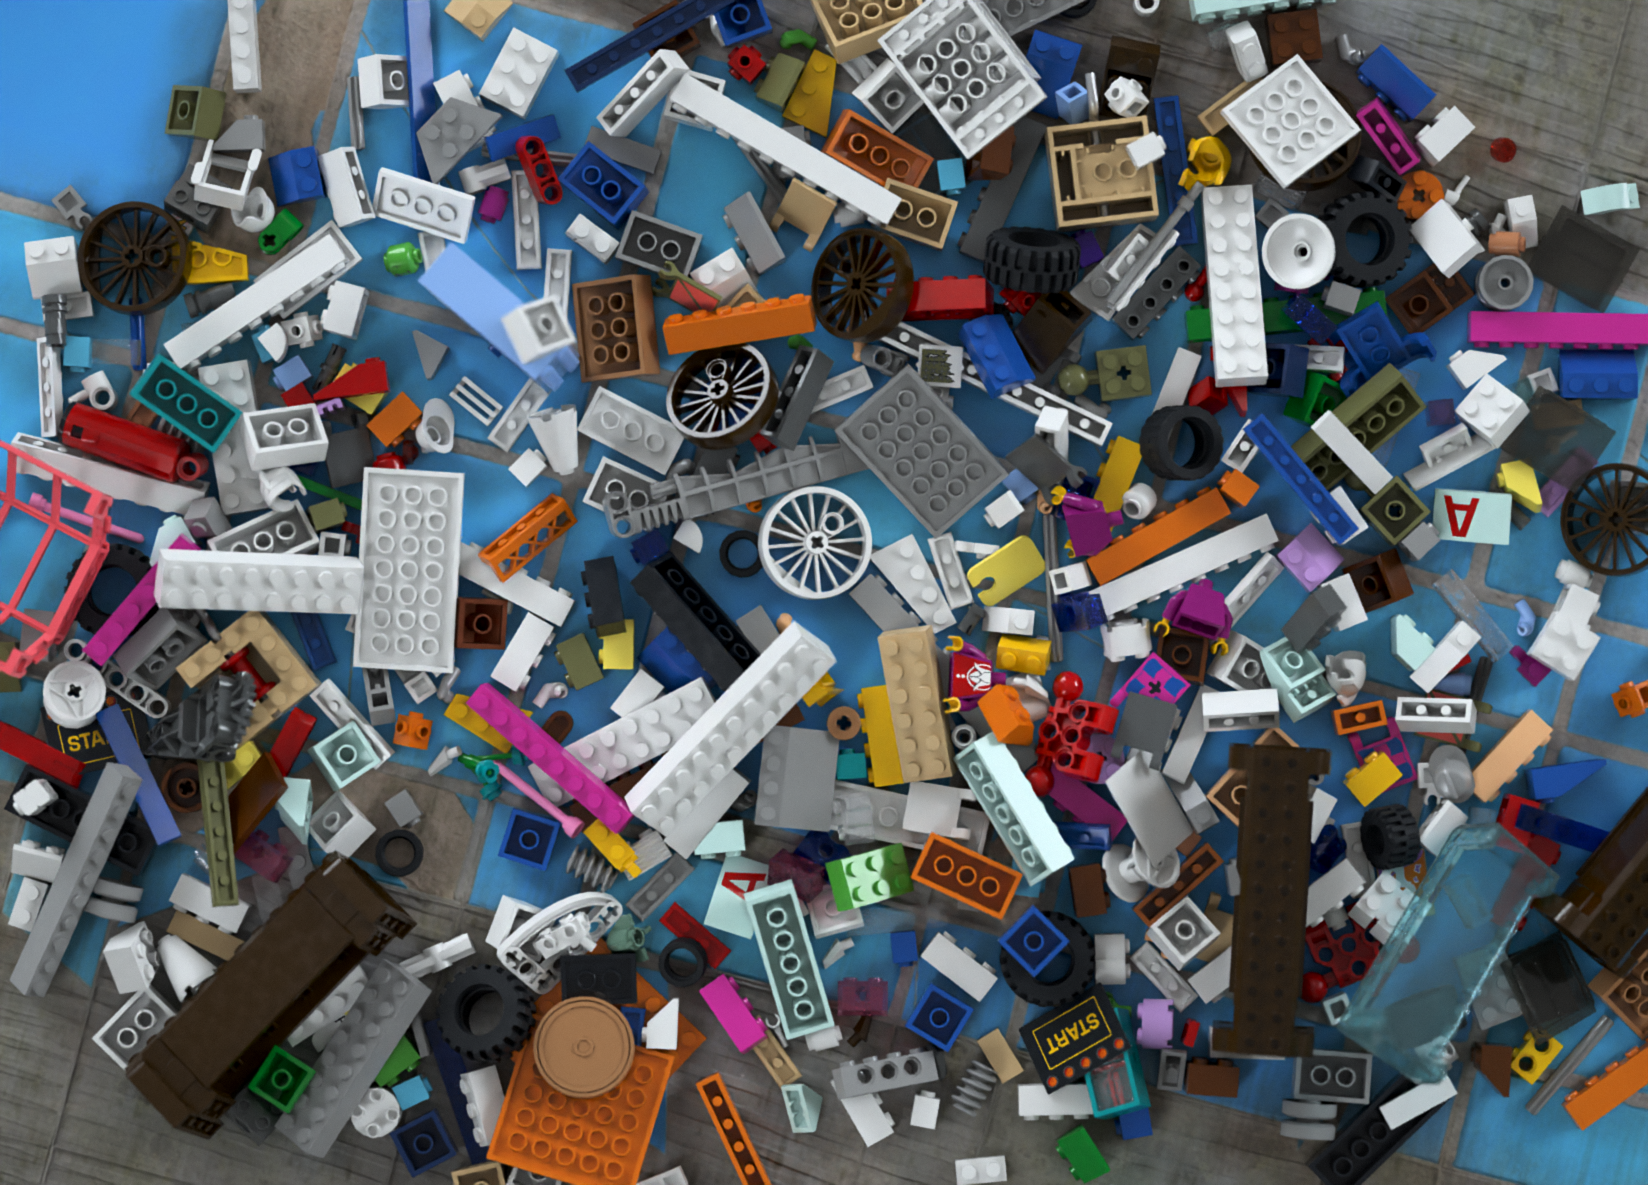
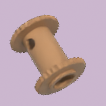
M841 706L832 710L830 715H828L827 729L836 739L842 741L850 740V738L858 734L861 728V720L855 709L853 710L849 706ZM847 716V721L851 722V726L846 727L845 730H840L837 720Z

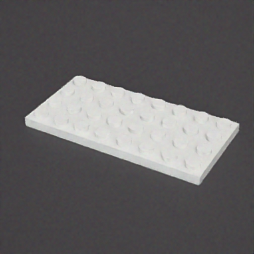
M364 467L359 561L364 569L358 613L355 620L353 667L454 673L465 473Z

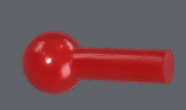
M1206 265L1196 281L1185 287V297L1191 302L1201 300L1204 295L1203 287L1207 282Z

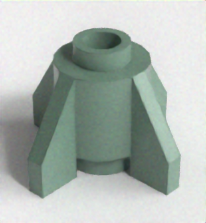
M631 914L622 915L607 936L608 949L612 953L636 952V962L647 961L649 959L645 948L640 947L644 945V935L652 930L651 926L634 927L635 924Z

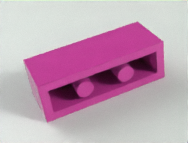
M1376 97L1357 111V118L1399 176L1420 162L1421 155L1379 97Z
M722 974L699 990V992L739 1051L745 1054L768 1038L765 1033L768 1028L760 1017L756 1019L751 1013L754 1007L747 997L742 999L738 994L737 990L740 987L732 976L728 978Z

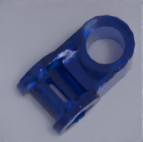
M1325 825L1315 844L1311 842L1310 869L1319 873L1328 872L1334 862L1347 849L1346 841L1339 837L1338 830L1334 825Z

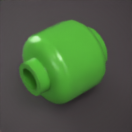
M410 242L391 245L383 255L386 270L396 277L413 274L418 271L419 263H422V254L420 249H416Z

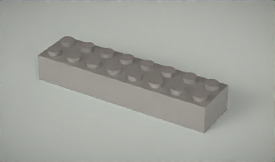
M382 959L312 1067L316 1073L290 1113L283 1112L275 1127L305 1153L324 1158L432 990L401 965Z

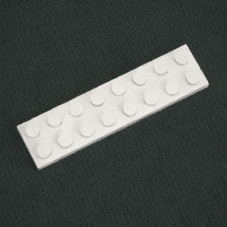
M702 676L564 748L601 781L606 783L670 750L716 700ZM535 763L528 766L542 795L556 807L574 799L572 795Z
M835 779L830 830L894 844L902 842L904 846L922 850L930 835L902 830L908 795ZM960 807L957 828L970 830L969 841H962L949 837L945 838L982 855L990 819L983 811Z

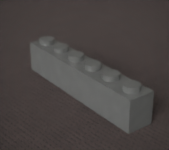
M1023 116L1012 125L1015 126L1014 135H1016V144L1011 151V159H1013L1012 171L1001 180H991L987 188L982 187L977 198L981 202L978 210H972L967 223L971 224L968 233L962 232L957 246L961 247L960 254L983 264L986 238L994 230L1003 228L1047 128L1046 125L1026 116Z

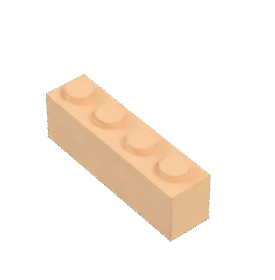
M1527 709L1472 768L1471 772L1475 782L1473 795L1482 803L1492 802L1501 793L1499 788L1503 783L1509 784L1517 776V768L1521 764L1526 766L1535 756L1532 752L1538 746L1544 747L1552 738L1549 734L1553 729L1532 709Z

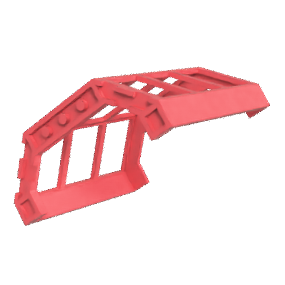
M0 439V447L8 451L6 493L0 490V500L4 501L0 509V529L12 506L49 525L9 604L7 605L0 601V610L2 611L0 613V625L12 616L44 633L24 652L13 648L6 663L0 660V670L21 679L27 673L25 669L31 663L38 664L48 655L47 649L52 644L59 645L65 639L110 550V543L106 542V533L109 534L111 532L112 517L108 515V507L113 505V498ZM17 456L53 474L51 517L15 498ZM62 479L92 494L83 511L93 517L92 538L60 522ZM58 529L88 545L89 548L50 625L47 626L18 611L17 607Z

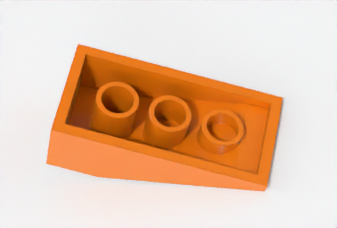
M843 109L821 149V152L883 188L887 178L918 188L934 160L931 156L850 109Z

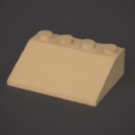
M810 0L837 64L882 48L877 40L923 3L922 0Z

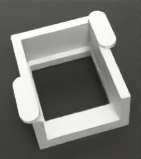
M209 139L203 160L195 164L191 177V183L195 185L194 200L243 211L254 171L258 168L262 152L260 149H253L249 161L213 153L214 140ZM211 165L246 172L241 190L238 191L206 183Z

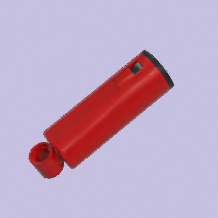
M73 401L70 403L61 418L58 429V441L60 444L168 482H176L180 477L185 481H192L203 476L209 469V462L205 455L199 452L189 454L190 446L186 440ZM190 461L195 464L196 472L191 470L189 466Z

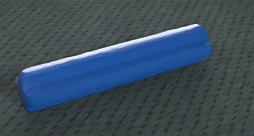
M139 297V304H143V299ZM132 298L129 299V305H132ZM130 315L133 370L143 371V369H147L144 315Z

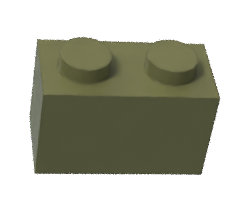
M338 498L309 506L305 511L316 534L341 527L345 522V517H347L345 505L343 502L339 503Z
M584 633L556 645L557 651L554 654L559 665L564 664L568 671L564 676L570 688L575 686L576 691L605 678Z

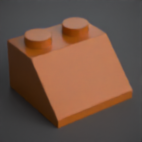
M997 684L977 701L999 743L1024 746L1032 744L1034 725L1030 720L1029 712L1019 700L1018 692L1012 686Z

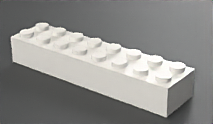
M1252 185L1205 187L1201 192L1200 198L1216 387L1264 385L1267 382L1268 369Z
M159 549L154 597L159 608L357 614L364 568L358 557Z

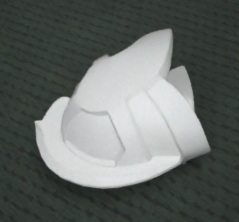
M287 466L257 470L260 479L261 495L267 505L274 511L286 512L294 508L290 500H283L279 497V495L287 490L295 493L297 489L294 485L299 487L303 496L307 494L298 476Z
M1353 650L1343 651L1336 656L1326 655L1325 657L1327 681L1337 692V700L1341 703V707H1347L1355 700L1366 678V656L1363 652Z

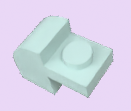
M1636 183L1605 185L1581 191L1584 216L1640 208Z

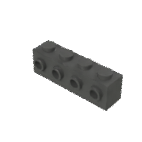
M1178 246L1130 298L1128 305L1121 309L1110 321L1132 341L1136 336L1141 339L1150 329L1147 324L1153 318L1158 321L1167 311L1164 308L1167 302L1171 300L1174 303L1183 293L1180 288L1186 282L1191 285L1200 275L1197 270L1201 265L1182 247Z
M799 345L779 389L775 410L759 434L777 447L794 451L834 361L817 348Z

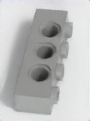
M921 1047L909 1050L910 1055L901 1056L900 1052L886 1054V1059L878 1060L877 1056L864 1058L862 1064L855 1065L854 1060L839 1063L840 1068L832 1070L838 1100L939 1080L933 1050L924 1052V1048ZM906 1062L912 1067L911 1074H908L904 1069ZM882 1067H886L889 1072L887 1079L881 1074ZM859 1071L865 1074L866 1080L864 1083L858 1079Z

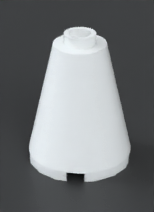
M574 404L561 405V408L558 409L551 407L532 413L528 417V422L553 471L559 472L560 475H568L575 472L574 468L578 466L576 406Z
M168 934L158 941L159 946L156 950L181 1004H183L185 1000L193 998L199 992V987L203 982L211 979L217 973V967L177 935L170 936Z

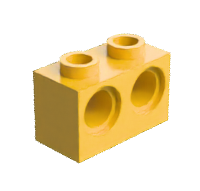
M1536 1026L1534 1029L1530 1027L1523 1035L1522 1039L1524 1042L1520 1047L1517 1048L1515 1046L1512 1049L1511 1069L1531 1085L1534 1084L1564 1047L1539 1026ZM1540 1037H1544L1546 1047L1541 1051H1537L1534 1045L1535 1041ZM1523 1057H1529L1531 1061L1529 1068L1526 1070H1521L1519 1067V1061Z

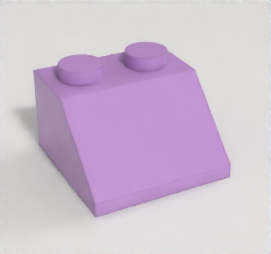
M1312 523L1274 556L1307 593L1312 592L1345 560Z

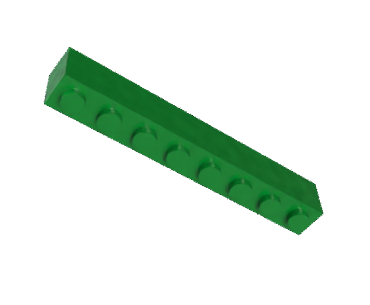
M1377 287L1362 289L1363 292L1360 293L1354 314L1378 301L1387 315L1384 290L1378 291ZM1323 292L1313 294V298H1303V295L1289 296V300L1279 301L1278 297L1266 298L1264 303H1262L1265 336L1324 330L1330 327L1335 328V325L1346 320L1349 316L1323 308L1325 302L1321 300ZM1204 305L1189 307L1190 310L1184 314L1187 344L1212 341L1210 309H1205Z

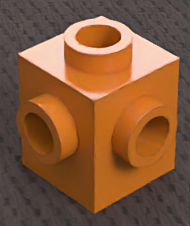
M1648 680L1634 684L1633 681H1628L1619 685V691L1611 694L1620 718L1629 714L1631 718H1635L1646 713L1644 709L1648 708Z
M409 711V715L398 714L393 743L427 750L433 721L423 719V713Z

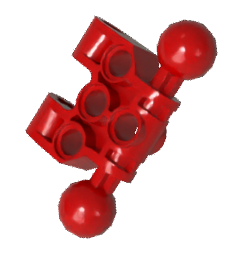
M1071 671L1061 672L1053 681L1052 690L1057 699L1054 706H1049L1047 717L1039 727L1038 733L1040 737L1034 753L1039 758L1036 766L1028 769L1024 775L1031 783L1032 790L1037 797L1046 796L1055 785V778L1050 770L1052 762H1054L1058 771L1069 778L1094 783L1098 782L1105 758L1086 751L1090 746V736L1093 733L1112 735L1119 714V710L1114 707L1081 699L1077 700L1083 693L1084 684L1081 677ZM1086 711L1085 716L1080 719V715ZM1057 730L1056 734L1051 738L1052 732ZM1079 734L1078 739L1073 742L1074 737ZM1071 758L1070 764L1065 766L1067 760Z
M1357 902L1345 906L1347 914ZM1348 915L1353 932L1344 934L1337 940L1333 939L1325 920L1314 928L1309 925L1306 927L1305 943L1313 962L1329 967L1331 971L1323 975L1312 971L1303 974L1302 997L1300 998L1307 1003H1317L1325 998L1329 988L1338 985L1339 989H1342L1386 970L1385 965L1395 961L1399 964L1412 963L1419 955L1420 946L1418 940L1409 933H1399L1389 943L1387 948L1379 951L1378 947L1381 942L1378 939L1374 942H1369L1365 938V931L1368 928H1373L1378 922L1376 918L1364 929ZM1350 938L1354 941L1355 946L1351 952L1343 950L1341 945L1343 939ZM1321 948L1330 949L1332 957L1328 962H1324L1319 958L1318 954ZM1355 961H1360L1364 964L1365 969L1361 975H1356L1352 971V964Z

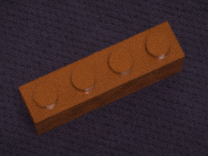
M1204 842L1180 864V875L1175 884L1169 888L1154 887L1131 909L1150 928L1152 924L1172 909L1224 862L1223 859L1207 842Z

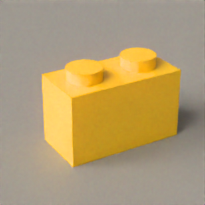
M1003 633L997 647L996 668L1045 676L1050 663L1052 641Z
M1381 750L1379 752H1371L1364 758L1365 763L1361 767H1354L1345 774L1344 785L1364 807L1403 776Z

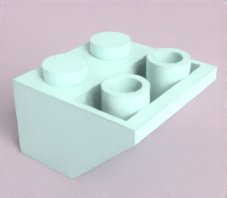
M1397 614L1390 618L1391 654L1408 671H1415L1436 650L1432 646L1434 641L1425 632L1419 633L1414 628L1416 623L1408 615L1401 616Z
M743 819L718 821L697 846L695 855H700L701 859L716 858V853L725 852L726 857L740 856L741 851L746 849Z

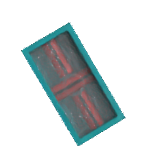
M1118 1007L1113 1009L1131 1048L1085 1074L1094 1118L1104 1120L1151 1107L1129 1011Z

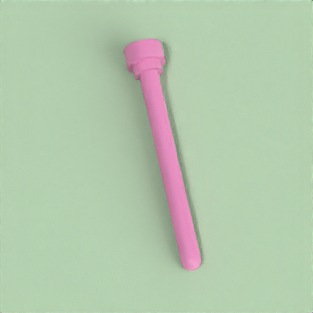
M33 492L28 505L41 512L51 514V503L47 502L43 495ZM60 507V517L92 528L93 517ZM111 524V532L109 534L138 544L144 542L142 534Z
M492 760L494 764L499 766V774L562 824L564 833L573 839L582 831L585 825L578 817L567 816L502 762Z

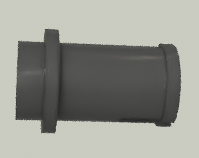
M975 603L967 607L969 609L957 626L959 630L969 636L980 619L985 618L984 613L986 610Z

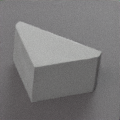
M418 330L412 331L426 379L428 381L433 380L450 348Z

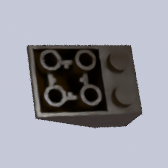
M1112 35L1098 99L1099 115L1116 119L1127 118L1115 113L1108 104L1110 102L1104 95L1111 84L1119 77L1136 80L1143 88L1141 90L1148 101L1150 100L1161 45ZM1148 104L1137 116L1146 115Z
M1060 291L1059 293L1048 292L1047 294H1042L1012 333L1027 362L1043 375L1090 324L1092 312L1067 291Z

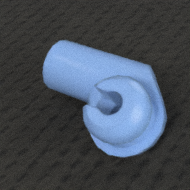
M1523 598L1514 604L1521 615L1517 625V633L1520 636H1528L1534 629L1536 615Z

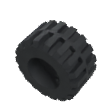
M1392 804L1369 809V811L1364 813L1360 826V839L1363 851L1371 865L1378 870L1384 871L1413 864L1420 852V837L1416 820L1410 810H1407L1404 805Z

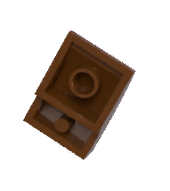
M1433 263L1387 296L1385 301L1409 334L1423 333L1473 297L1475 292L1459 270L1448 278Z

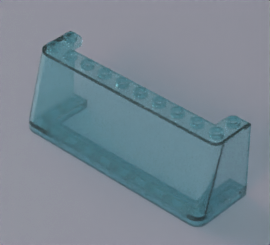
M1499 823L1468 824L1456 827L1450 833L1337 1024V1029L1416 1084H1440L1447 1076L1448 1066L1441 1060L1445 1055L1446 1047L1456 1036L1462 1020L1469 1014L1470 1006L1474 999L1480 995L1484 982L1493 973L1494 965L1498 958L1504 954L1508 941L1517 932L1518 924L1522 917L1528 913L1529 905L1533 898L1551 895L1556 889V883L1560 876Z

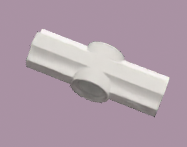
M466 933L448 942H441L423 950V953L399 963V965L418 979L432 972L433 974L453 965V962L475 953L476 950L469 934Z

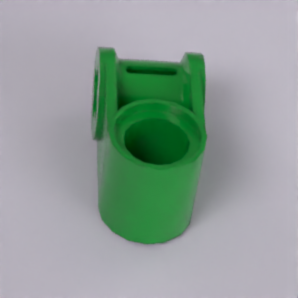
M287 208L283 209L259 235L258 243L260 249L267 255L277 254L289 241L299 234L304 225ZM268 238L272 240L273 238H275V246L272 247L271 245H268L267 247H265V239Z

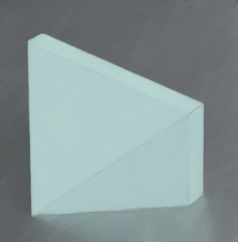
M805 1084L782 1085L781 1089L793 1133L816 1131L823 1097Z

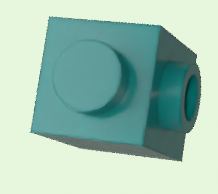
M854 748L840 749L836 767L837 780L867 778L865 752L855 753Z

